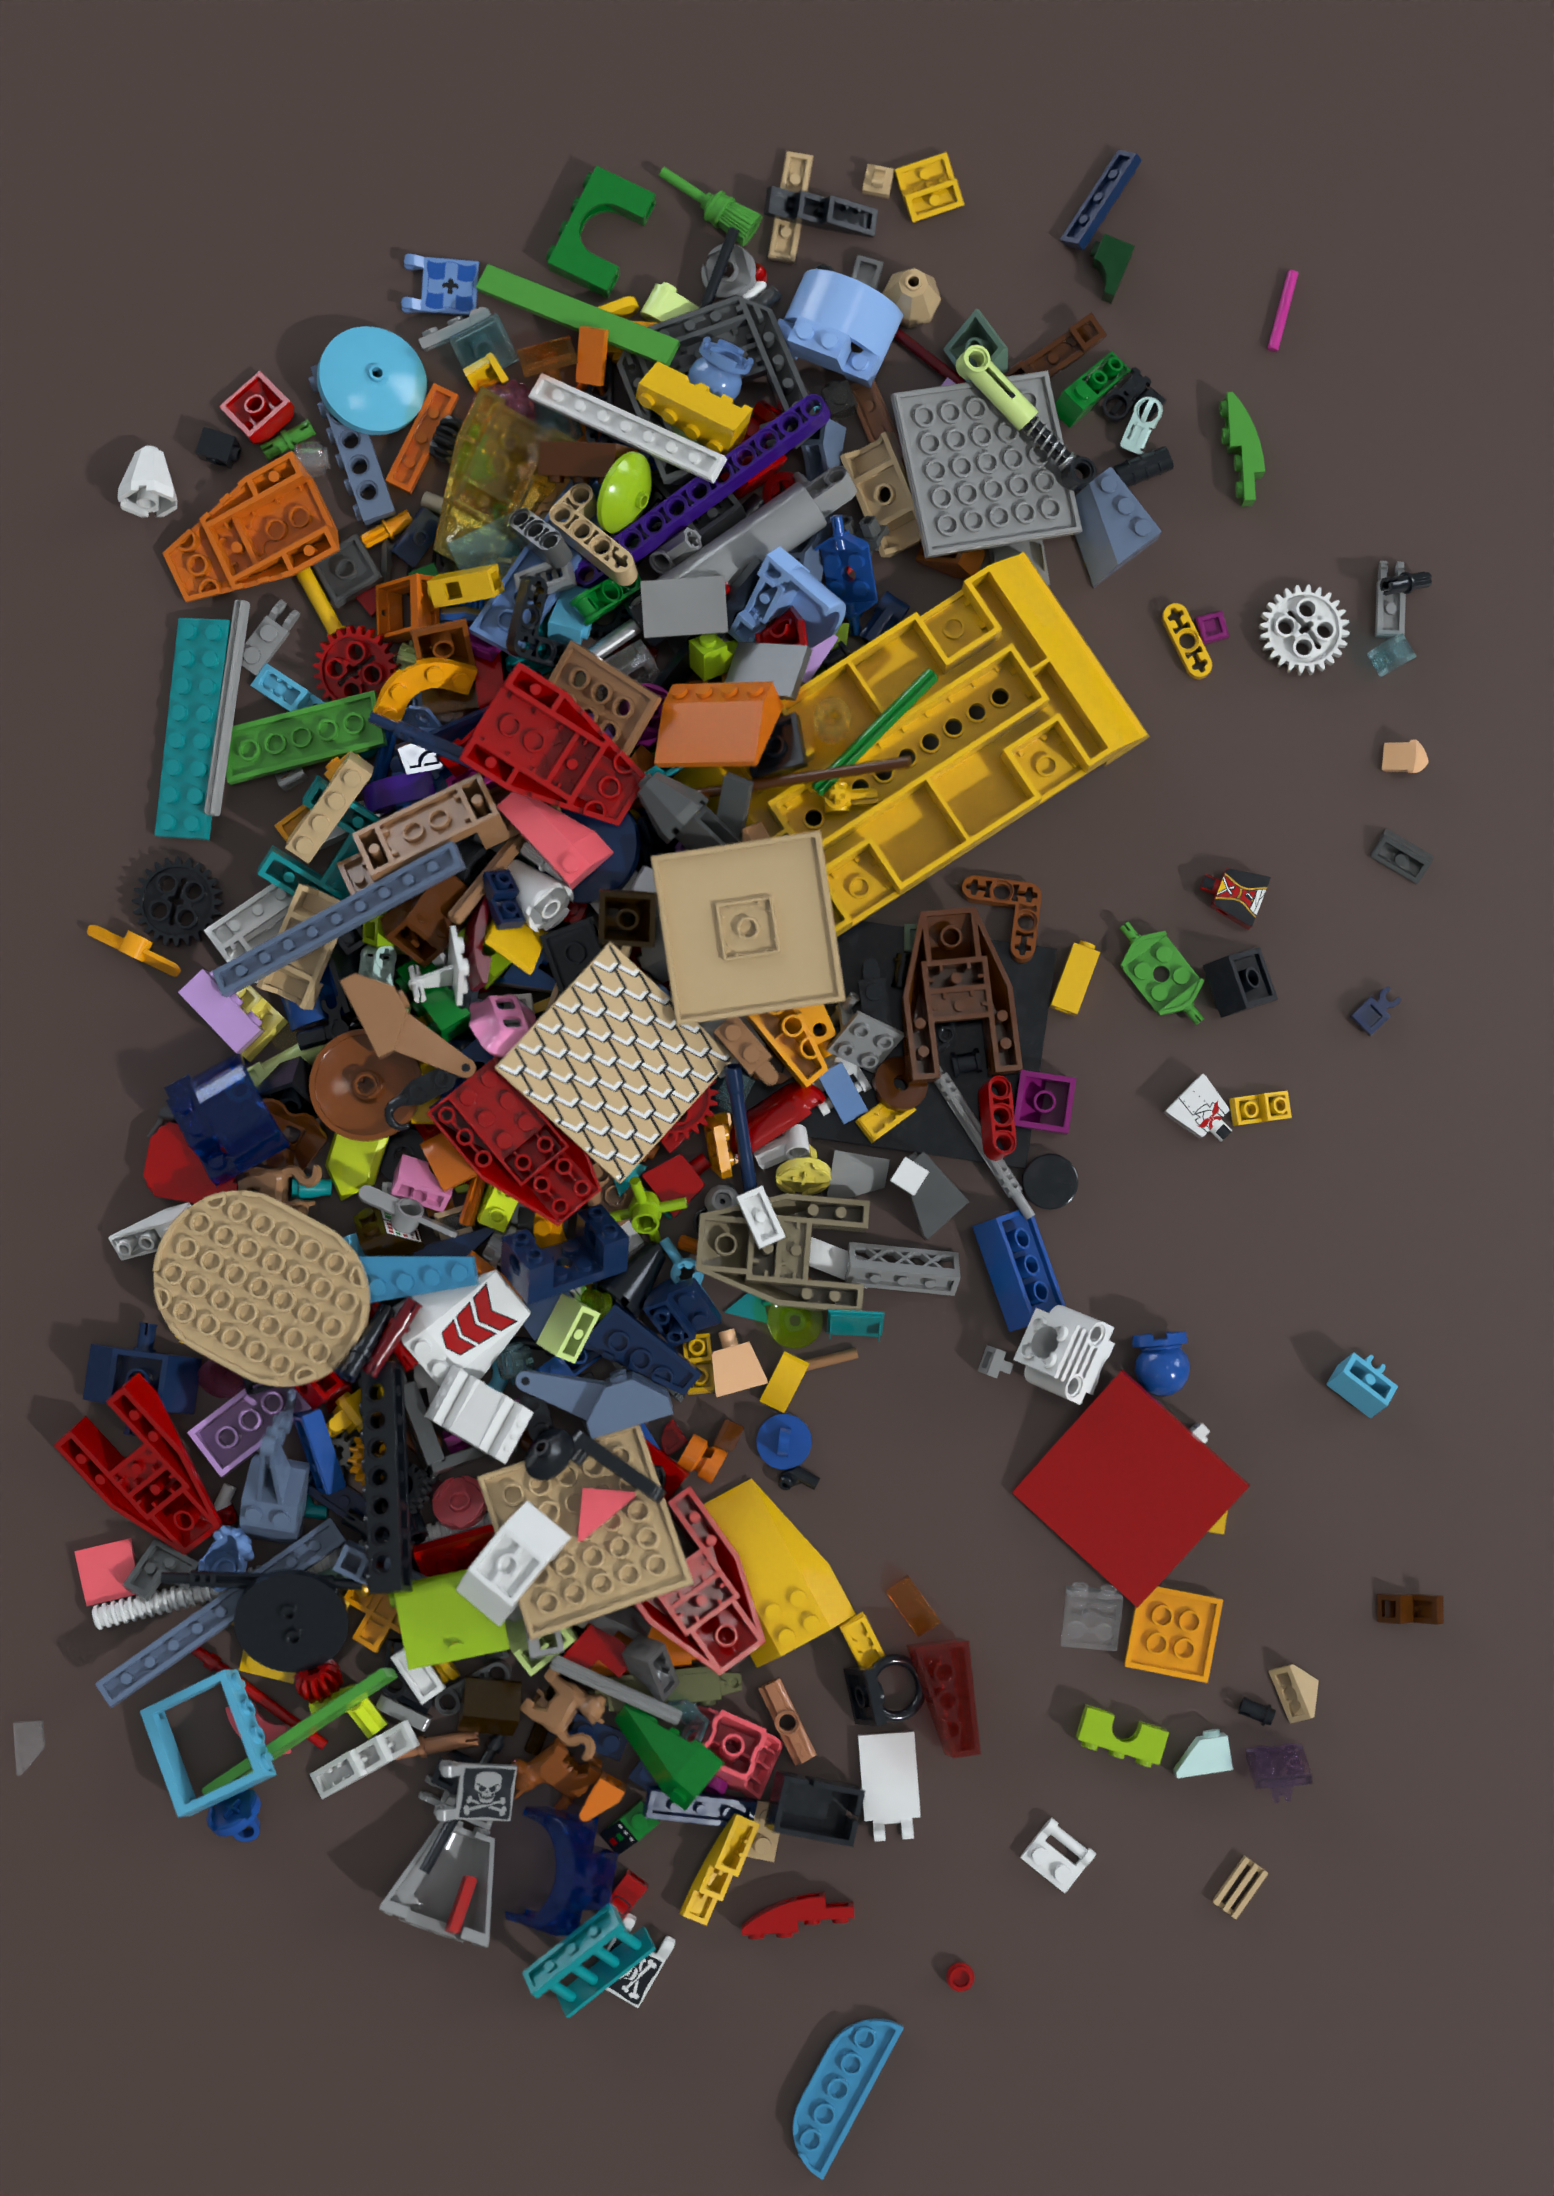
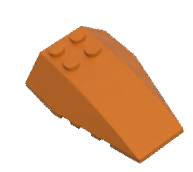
M293 451L242 478L237 483L238 486L230 493H226L210 512H206L199 518L200 521L193 528L187 529L162 553L185 602L188 603L292 577L340 551L338 529L314 479Z

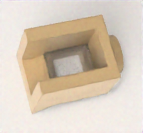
M463 1205L434 1214L436 1221L457 1230V1236L479 1230L476 1219L472 1227L459 1223ZM433 1229L437 1237L440 1236L441 1241L452 1238Z

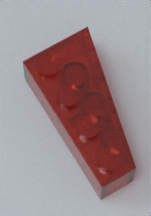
M956 1638L906 1645L945 1755L952 1758L981 1755L969 1641Z

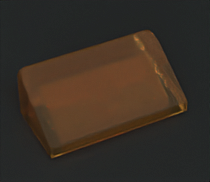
M908 1575L885 1591L918 1637L941 1623L940 1618Z

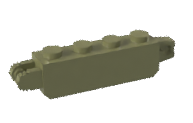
M704 1664L675 1669L680 1684L664 1703L672 1705L677 1709L688 1708V1703L700 1702V1706L717 1704L716 1700L722 1699V1695L742 1690L741 1673L724 1672L719 1676ZM625 1674L621 1678L617 1675L610 1676V1679L654 1698L647 1686L635 1675ZM594 1688L588 1691V1694L591 1695L599 1693L606 1697L605 1706H609V1712L616 1711V1715L626 1704Z

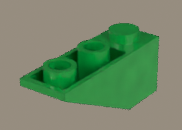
M1111 351L1062 392L1055 402L1058 417L1071 428L1097 405L1131 369Z

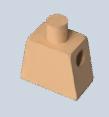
M734 1328L719 1332L722 1349L712 1352L716 1397L767 1384V1377L750 1341L738 1344Z

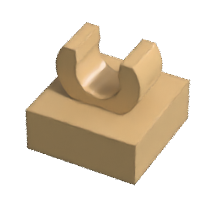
M867 164L862 194L889 199L894 169Z

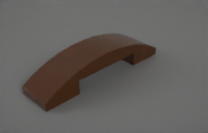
M1091 312L1069 327V331L1027 360H1022L1014 365L1004 375L1007 377L1048 371L1049 378H1052L1101 342L1107 334Z

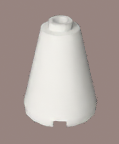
M513 860L505 869L510 871L520 891L516 901L525 917L526 924L535 932H539L538 929L542 928L545 931L551 930L568 915L570 910L567 906L570 900L573 902L574 896L573 891L565 883L520 860Z

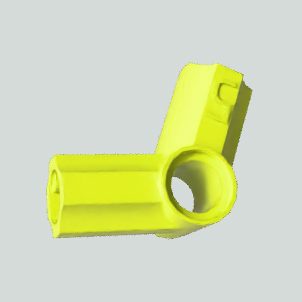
M356 1683L339 1688V1692L333 1693L331 1698H325L322 1703L318 1701L309 1703L311 1715L355 1686ZM369 1697L347 1711L368 1739L388 1724Z

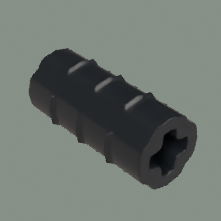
M1163 446L1115 465L1113 469L1124 484L1129 487L1170 471L1174 465L1167 447Z

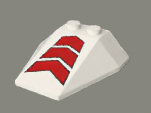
M497 1270L478 1275L479 1285L409 1296L414 1301L423 1305V1307L409 1325L410 1331L408 1334L404 1333L401 1340L438 1386H441L451 1365L461 1368L469 1375L481 1380L530 1316L531 1311ZM406 1298L392 1307L396 1314L406 1301Z

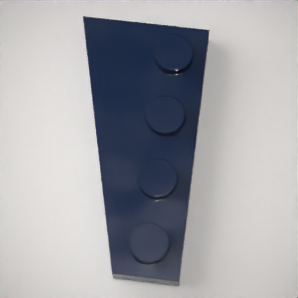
M488 706L431 730L429 733L453 742L456 738L462 740L477 726ZM407 741L394 747L402 770L407 775L445 767L438 759L437 754Z

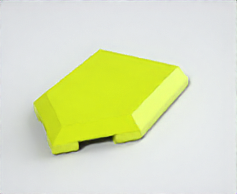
M334 1133L325 1167L341 1201L358 1193L364 1185H375L389 1137L382 1140L364 1142L351 1140Z

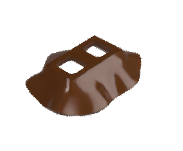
M275 1099L243 1101L240 1106L239 1118L232 1134V1142L238 1149L258 1163L274 1168L294 1165L299 1166L303 1170L310 1164L327 1141V1135L313 1116L307 1113L292 1114L283 1103ZM262 1114H266L276 1120L270 1131L256 1127V1123ZM286 1126H293L301 1131L295 1142H289L281 1137Z

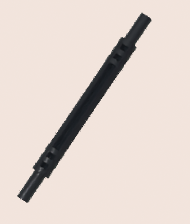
M190 1570V1573L162 1572L161 1583L189 1584L190 1587L247 1588L254 1580L267 1573ZM319 1574V1576L328 1580L337 1589L362 1590V1583L351 1578H334V1575Z

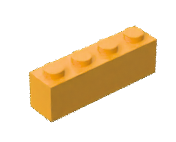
M799 1008L744 1016L802 1088H807L829 1070Z

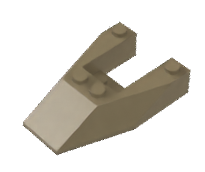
M788 1193L769 1197L768 1199L785 1234V1238L761 1249H758L739 1205L700 1214L695 1271L777 1306L828 1313V1309L862 1311L864 1284L808 1280L812 1228L865 1232L868 1229L870 1201Z

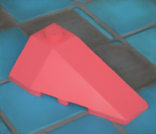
M512 792L496 806L571 890L614 854L611 848L594 830L540 800Z

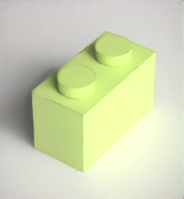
M562 1293L536 1344L552 1354L575 1364L601 1313L583 1302Z

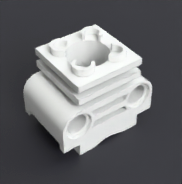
M1063 1305L1055 1306L1050 1313L1036 1308L1013 1360L1026 1365L1024 1376L1029 1383L1081 1405L1086 1393L1093 1395L1098 1384L1101 1369L1115 1343L1109 1341L1114 1327Z

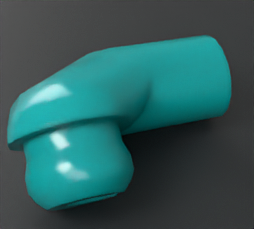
M307 1494L305 1517L327 1520L329 1508L324 1505L314 1504L309 1494Z

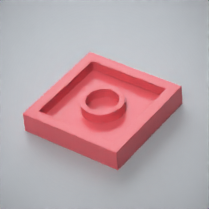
M131 1538L74 1551L86 1607L135 1595L123 1587L124 1582L137 1565Z

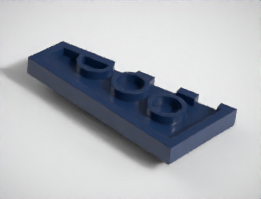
M617 1302L612 1305L592 1329L583 1347L588 1351L590 1349L600 1354L605 1359L620 1363L635 1373L639 1372L651 1378L652 1381L682 1395H685L702 1375V1371Z

